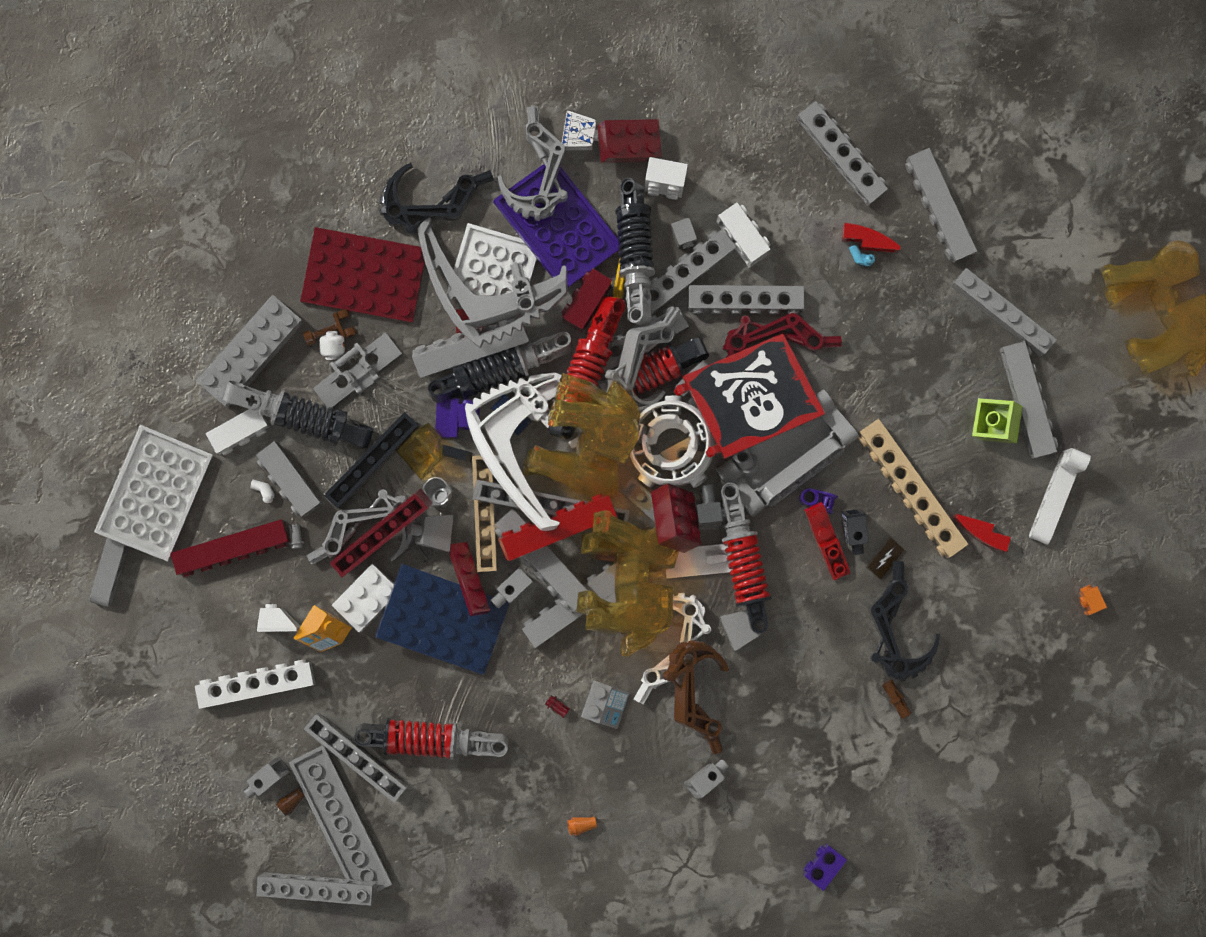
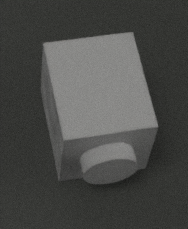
M690 218L672 223L671 230L678 248L683 247V249L694 246L697 238Z

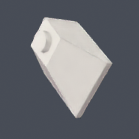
M265 604V608H260L257 632L298 631L301 627L283 608H277V604Z

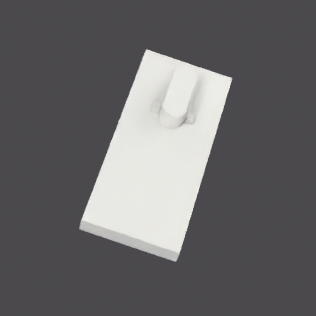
M724 544L698 546L686 553L673 549L664 550L666 579L730 572L733 569L728 568L730 562L726 558L731 554L725 553V549L728 546Z

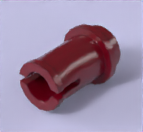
M551 695L545 703L547 709H552L564 718L570 708L556 699L557 696Z

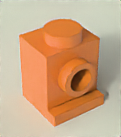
M1089 584L1080 588L1081 592L1079 593L1081 597H1079L1082 607L1087 609L1084 611L1085 615H1091L1107 608L1098 586L1091 587Z

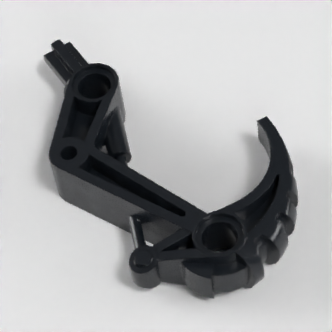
M408 163L398 169L387 180L386 187H383L381 191L383 196L379 198V204L382 205L379 212L389 222L390 226H402L406 228L409 235H414L416 228L429 217L435 220H459L477 187L494 181L491 170L472 176V174L462 175L459 177L457 184L442 197V200L437 205L401 206L397 189L401 177L413 168L412 163ZM464 181L472 183L468 189L462 188L461 185ZM393 208H399L400 213L393 216L390 214ZM419 218L420 220L413 225L408 219Z
M893 561V580H890L887 588L869 607V614L881 638L876 652L871 654L870 659L872 662L882 664L888 677L891 676L892 678L899 679L901 682H905L907 677L912 679L918 677V673L920 671L923 673L926 670V666L931 664L932 658L938 649L940 634H934V641L930 649L922 656L912 659L901 658L890 624L893 617H896L902 598L908 593L907 581H904V561ZM896 584H900L903 587V592L900 595L894 592ZM890 609V611H889V613H888V615H890V616H889V619H888V618H887V615H886V612ZM882 645H884L887 651V657L879 654ZM897 661L903 663V669L900 672L894 669V664Z

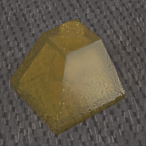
M429 423L415 431L397 451L421 480L442 460L441 436Z

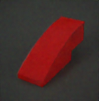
M844 223L842 227V241L859 242L860 250L898 253L901 246L871 228L850 223Z
M960 514L954 515L953 519L977 541L992 549L1007 552L1011 537L993 532L994 524Z

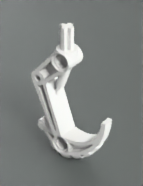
M678 593L677 596L669 594L666 598L661 597L657 602L652 603L639 618L644 621L650 613L658 609H672L682 614L685 618L680 643H688L690 640L696 641L703 634L711 633V627L704 621L705 606H702L695 595L686 597L685 593ZM690 605L696 608V612L692 616L686 614V608ZM694 625H698L701 628V632L693 638ZM669 655L654 668L647 669L641 679L643 683L634 700L644 705L653 688L656 689L660 685L671 682L663 678V673L667 671L670 663ZM651 672L657 674V680L654 683H650L647 679L648 674Z

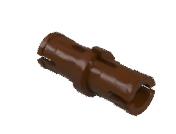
M893 679L882 684L890 698L889 702L891 705H894L900 718L909 716L912 712L903 699L904 695L898 691Z

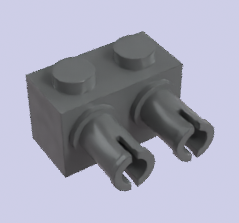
M713 485L701 486L702 504L696 506L699 531L720 528L725 519V509L720 506V502L715 501Z

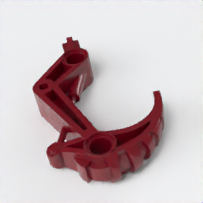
M796 313L785 315L767 325L750 321L749 316L745 315L740 319L741 325L738 329L730 330L727 333L728 336L722 349L727 352L728 356L726 357L745 350L748 344L782 333L786 340L803 345L812 352L823 350L826 347H842L841 336H823L822 333L813 329ZM748 324L759 327L758 329L750 333H747ZM790 330L792 333L788 332V334L784 333V331ZM809 338H816L818 340V346H811L809 344ZM734 339L741 340L742 347H733L732 341Z

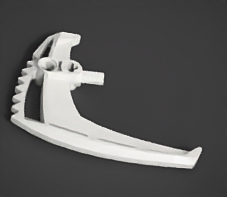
M558 373L531 375L528 381L519 378L517 384L510 380L508 386L500 384L499 390L491 388L490 394L482 392L481 399L474 398L473 404L466 403L465 405L467 422L472 438L489 470L517 506L543 531L556 529L559 522L549 518L529 487L514 457L510 438L517 426L526 417L537 422L541 421L547 428L549 427L553 417L549 414L550 409L547 402L557 396L559 388L562 387V381L565 380L564 376ZM547 380V381L542 382V383H540V384H538V385H536V386H532V385H531V384H534V383H536V382H540V381ZM510 392L515 393L512 399L493 411L482 422L480 421L475 410ZM482 428H484L498 456L493 454L481 431ZM499 463L504 464L518 488L514 486Z

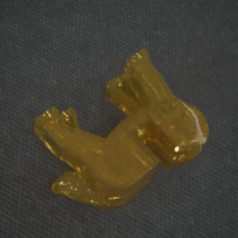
M1172 241L1159 249L1151 260L1131 262L1126 265L1107 264L1101 267L1100 271L1107 286L1102 290L1109 307L1138 290L1147 287L1155 312L1166 328L1155 338H1131L1124 342L1131 360L1137 359L1142 374L1145 375L1173 364L1184 354L1189 353L1185 359V365L1192 377L1197 376L1206 363V293L1179 304L1178 294L1176 290L1172 289V287L1190 281L1200 275L1199 256L1196 249L1187 242Z
M562 373L556 387L555 401L548 414V425L552 427L573 426L582 429L575 452L546 450L535 445L533 449H529L522 465V474L525 476L544 475L562 482L587 502L592 500V496L602 493L603 496L609 495L612 500L618 493V461L626 462L639 438L640 411L635 400L616 380L611 383L608 391L605 392L592 382Z
M604 510L594 513L593 532L582 535L581 554L618 555L615 571L616 602H608L600 598L594 591L578 592L577 612L587 615L586 630L609 634L621 633L625 637L621 639L620 652L623 657H628L652 644L657 635L665 632L672 623L673 587L648 583L647 579L649 572L675 568L679 551L658 544L656 527L642 530L629 522L617 519L610 511Z

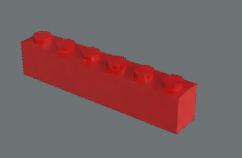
M602 493L592 496V500L585 503L582 500L573 504L574 508L567 510L565 507L557 510V515L549 517L551 520L559 522L558 527L554 530L543 531L535 524L528 522L521 525L520 530L513 532V529L501 533L503 537L498 538L506 560L511 561L616 518L617 515L609 495L603 496Z

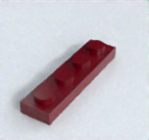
M468 543L450 544L449 555L470 617L488 614L490 608Z

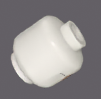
M327 331L326 335L320 338V354L325 356V359H339L345 353L344 337L338 335L337 331Z

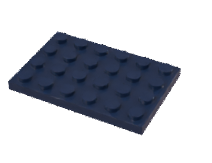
M401 564L375 637L484 675L509 603L506 601L498 609L491 601L494 596L485 593L490 608L489 613L470 617L460 584Z

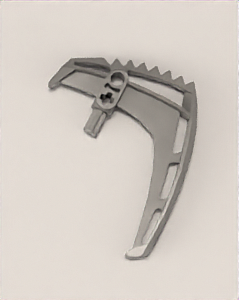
M429 217L423 221L417 229L430 279L445 311L464 336L479 348L482 347L484 342L491 345L494 338L502 341L504 334L512 336L514 329L522 331L523 324L531 326V319H540V312H549L567 295L568 276L566 266H562L560 275L530 286L529 279L524 275L521 262H513L510 265L514 278L512 281L513 292L496 296L474 295L462 283L447 261L431 229L433 225L431 218ZM427 236L430 238L436 256L433 261L429 252ZM438 267H441L451 287L450 292L445 294L436 274ZM454 298L458 300L470 320H461L451 304ZM527 304L531 305L529 308H523ZM520 314L523 316L496 331L481 336L475 329Z

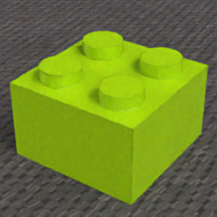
M978 398L972 436L983 441L1017 444L1023 406L1014 401Z

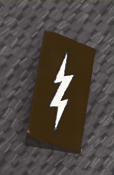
M890 537L865 568L881 580L893 565V561L898 559L904 549Z

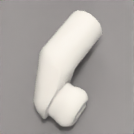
M252 480L250 489L260 491L264 503H272L274 492L270 484Z

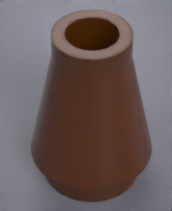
M297 788L278 799L279 802L276 806L286 816L294 811L305 796Z

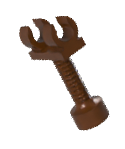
M347 309L333 313L336 322L333 326L320 329L317 332L315 331V333L310 330L302 332L307 345L315 344V340L326 335L327 331L337 330L344 339L356 335L354 326L343 330L339 320L349 317Z

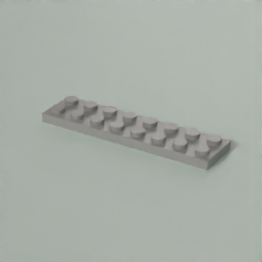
M322 745L290 761L289 764L345 878L378 881L377 892L392 885L393 883L326 747Z

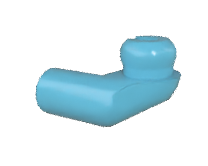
M857 244L849 247L855 263L868 267L875 262L874 255L861 253Z

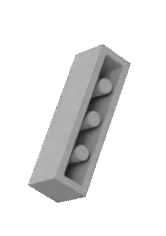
M272 442L256 454L258 457L256 462L263 470L267 469L270 474L268 478L274 485L278 484L281 488L279 493L285 500L289 499L292 503L291 509L297 516L305 517L322 504L277 442Z

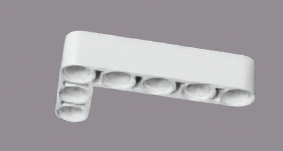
M1073 448L1064 450L1061 453L1031 528L1029 538L1046 545L1049 544L1076 475L1086 470L1091 455Z

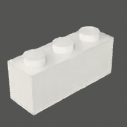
M249 409L205 434L216 454H223L225 456L233 451V447L249 443V438L265 434L267 432L266 429L270 426L264 415L263 417L259 416V412Z

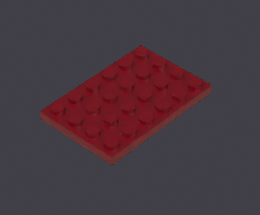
M315 227L300 302L339 310L347 309L350 312L413 323L425 264L422 249L419 246Z

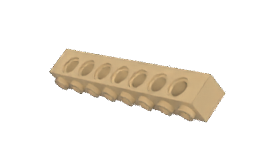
M879 418L858 433L860 436L858 438L859 442L863 447L867 446L871 451L869 453L870 457L875 463L878 461L882 467L880 469L885 478L889 477L893 482L891 486L897 494L901 493L904 500L902 501L909 510L912 509L916 514L914 518L919 525L923 524L926 528L925 534L938 545L936 549L942 557L950 558L967 546V541ZM876 437L882 440L880 448L873 445V439ZM886 453L892 454V463H887L884 460ZM897 469L904 471L903 479L896 477L895 472ZM909 484L914 485L916 488V492L913 495H910L906 490ZM920 500H924L927 504V508L924 511L918 508ZM932 515L938 519L936 526H932L929 523V518ZM943 531L949 534L947 542H943L940 538V534Z

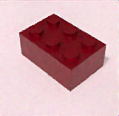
M659 119L604 120L597 126L601 163L649 162V157L657 159L662 157Z
M595 269L585 273L582 278L583 285L581 288L577 287L572 294V303L570 305L566 304L562 311L563 323L581 334L584 333L597 312L601 299L607 296L613 280Z
M669 483L652 491L651 497L658 544L682 553L700 546L701 534L693 492Z

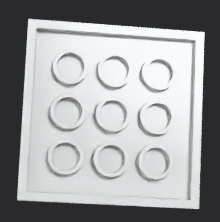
M468 223L454 272L474 295H503L513 292L512 281L514 278L510 265L513 262H521L524 275L530 282L537 258L521 238ZM450 285L448 287L447 293H449L451 290Z

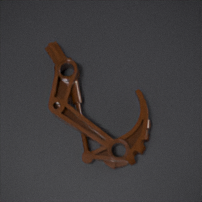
M690 640L688 643L681 642L673 650V653L670 652V663L667 671L663 673L664 680L671 681L675 685L674 720L676 723L696 731L707 739L713 755L720 754L723 750L718 737L722 729L721 723L718 720L711 719L699 704H695L694 665L706 658L713 659L721 671H729L728 665L713 647L704 642Z

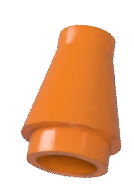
M572 817L571 820H567L570 836H578L597 828L595 817Z

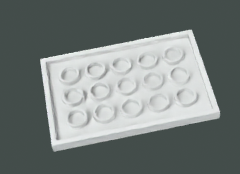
M140 425L94 532L168 561L212 454Z

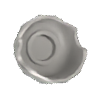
M430 478L423 485L424 493L433 502L432 507L441 508L450 502L452 488L443 478Z

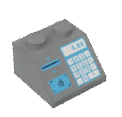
M593 680L581 717L618 729L630 692Z

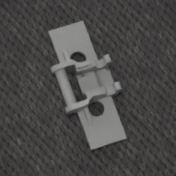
M386 332L365 349H362L358 343H355V347L335 362L332 361L330 363L335 372L313 388L327 407H334L354 391L358 395L361 394L366 388L380 379L377 375L380 370L402 354ZM360 352L363 357L359 360V363L342 373L339 368ZM371 354L378 356V362L374 365H370L367 361L368 356ZM344 377L347 379L348 384L345 388L338 387L337 381L339 378Z

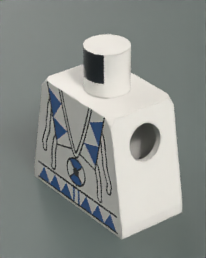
M567 111L562 138L565 150H592L593 142H599L596 120Z

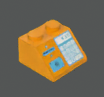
M314 605L294 636V639L319 652H323L342 644L352 627L340 618Z

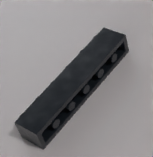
M404 412L324 496L337 509H341L420 426Z

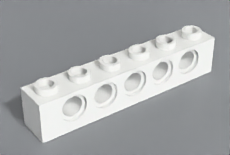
M306 659L294 661L295 665L287 667V663L275 665L276 669L268 671V667L256 669L257 673L249 674V671L237 673L238 677L230 678V675L218 677L219 681L211 682V679L199 681L200 685L195 686L199 709L316 685L312 662L306 663ZM291 670H295L298 674L295 681L290 680L288 677ZM272 674H276L279 678L276 685L271 684L269 680ZM253 678H257L260 682L257 689L251 686ZM234 682H238L241 686L238 693L232 690ZM215 686H219L222 690L219 697L213 694Z

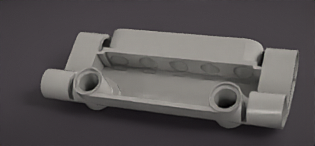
M824 389L817 393L816 397L825 415L739 452L731 460L729 459L716 469L725 484L734 483L737 485L743 507L751 517H754L768 505H776L841 456L844 448L859 438L856 430L838 411L831 397ZM748 457L745 461H741L742 458ZM728 487L733 495H735V490L732 487Z

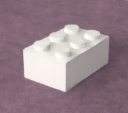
M649 157L644 191L652 196L663 194L669 199L676 200L678 197L681 198L688 164Z
M735 203L718 215L716 223L736 245V251L748 268H750L768 255L771 244L765 236L762 237L758 231L760 229L755 221L749 220L746 208Z
M371 564L332 606L358 632H362L385 609L394 583L375 564Z

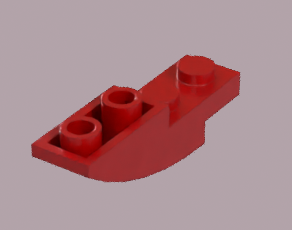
M821 502L804 509L817 546L833 581L850 574L849 566L839 540L836 538L824 504Z

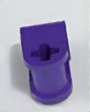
M811 488L800 493L799 500L802 505L811 507L822 502L827 514L833 515L832 509L835 499L838 498L837 495ZM807 492L813 495L811 503L806 502L804 498Z

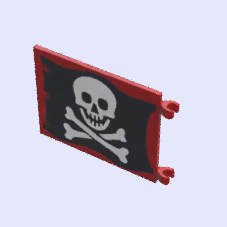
M783 333L684 375L682 378L685 383L678 385L674 390L676 396H681L690 391L717 444L707 449L706 455L708 458L721 452L724 459L825 415Z

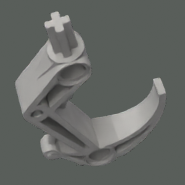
M532 105L527 107L528 124L525 126L526 139L534 146L540 160H543L546 166L539 195L523 197L513 194L505 187L502 176H498V184L503 198H505L510 208H514V212L517 214L522 213V217L529 219L531 216L534 217L535 221H540V219H545L549 215L552 216L555 206L559 202L567 200V192L561 189L556 179L565 156V147L539 123L538 107ZM532 131L539 132V135L532 136L530 133ZM554 184L558 190L557 193H551ZM543 203L545 207L540 209L536 207V204Z
M672 307L663 321L633 328L627 332L619 367L615 370L609 369L605 374V377L608 379L606 397H608L614 410L620 411L623 414H637L657 403L666 393L664 390L657 389L650 397L639 399L632 390L644 353H647L659 343H667L673 339L675 332L672 326L680 315L679 310Z
M382 489L378 492L379 497L367 509L337 511L324 543H322L323 546L306 555L311 565L326 557L332 558L339 555L362 521L384 518L406 500V496L394 498L389 496L386 490ZM381 499H384L388 505L387 507L374 508ZM414 519L410 524H416V519ZM350 523H356L353 527L350 526V528L348 529V525ZM407 526L402 529L403 538L401 546L390 557L391 561L400 557L415 539L413 535L407 534ZM335 541L338 543V550L331 552L329 545Z

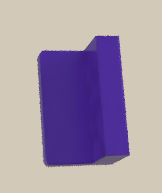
M451 398V400L437 403L435 437L458 438L459 399Z

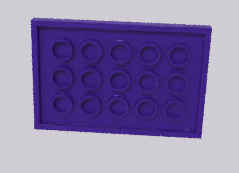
M545 164L508 190L515 195L523 197L539 195L546 169ZM560 167L556 179L561 189L565 190L568 195L565 202H559L555 206L552 216L549 215L545 219H540V221H535L534 217L531 216L529 219L522 217V213L517 214L513 211L514 208L509 207L502 194L495 198L493 203L552 278L560 275L562 266H566L569 288L583 278L587 271L591 272L592 269H595L619 251L617 237ZM555 184L552 188L551 193L558 192ZM543 203L536 204V207L541 209L544 208L545 205Z

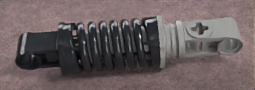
M625 178L620 184L621 206L615 209L619 237L618 249L620 251L619 275L621 278L626 279L624 288L627 292L628 319L630 322L642 327L649 325L652 320L651 281H649V277L655 275L654 262L652 261V234L650 233L652 231L650 226L651 207L644 204L643 185L632 178Z
M561 331L549 337L541 338L536 342H528L523 347L515 346L499 351V353H493L492 356L487 355L485 358H478V361L476 359L472 360V365L470 362H466L465 364L452 367L453 374L430 382L428 392L436 403H442L459 395H462L464 400H468L470 396L477 395L478 391L482 393L485 389L490 390L491 385L494 388L498 387V382L504 385L506 380L509 383L510 380L512 381L511 375L515 380L522 376L527 377L529 376L528 369L538 368L542 363L550 362L555 358L569 354L573 349L571 337L567 332ZM567 341L566 345H559L560 342ZM437 389H442L439 394H434Z
M229 380L223 396V400L227 403L257 411L259 416L262 417L263 415L270 417L271 425L286 426L289 430L293 428L295 432L300 430L301 434H306L307 432L308 436L314 435L316 439H319L323 433L322 440H329L334 446H337L341 439L356 446L368 448L374 429L370 426L347 420V411L344 412L338 409L334 411L332 407H328L326 410L325 405H321L319 408V403L315 402L312 405L311 400H307L305 403V399L302 397L298 401L296 395L291 397L285 390H282L279 395H275L270 390L263 392ZM251 395L255 396L254 402H250Z

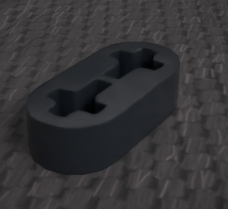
M439 443L436 450L438 454L466 462H471L473 456L472 452Z

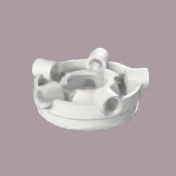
M665 396L664 401L655 403L643 410L634 423L629 422L625 431V439H629L630 457L636 469L641 473L638 479L652 488L654 484L663 486L669 483L678 487L690 483L693 488H696L707 480L704 472L709 467L713 457L708 458L706 451L709 447L715 445V440L700 411L694 406L682 402L681 396ZM661 408L664 415L659 416L656 409ZM681 408L693 412L700 419L701 423L697 424L699 431H696L695 427L687 419L682 420L679 418L678 415L681 414ZM653 412L655 418L648 423L650 430L646 435L647 427L640 423L647 415ZM670 428L679 429L685 434L690 433L689 437H691L687 452L677 460H667L660 454L652 455L650 446L657 444L659 435ZM699 436H701V440L704 443L706 442V449L699 464L696 462L692 463L681 471L683 476L677 478L676 470L691 462L698 449V445H700ZM634 441L642 443L643 450L635 452ZM645 454L646 458L653 465H657L663 470H671L673 479L659 478L661 474L645 462L641 466L637 456Z

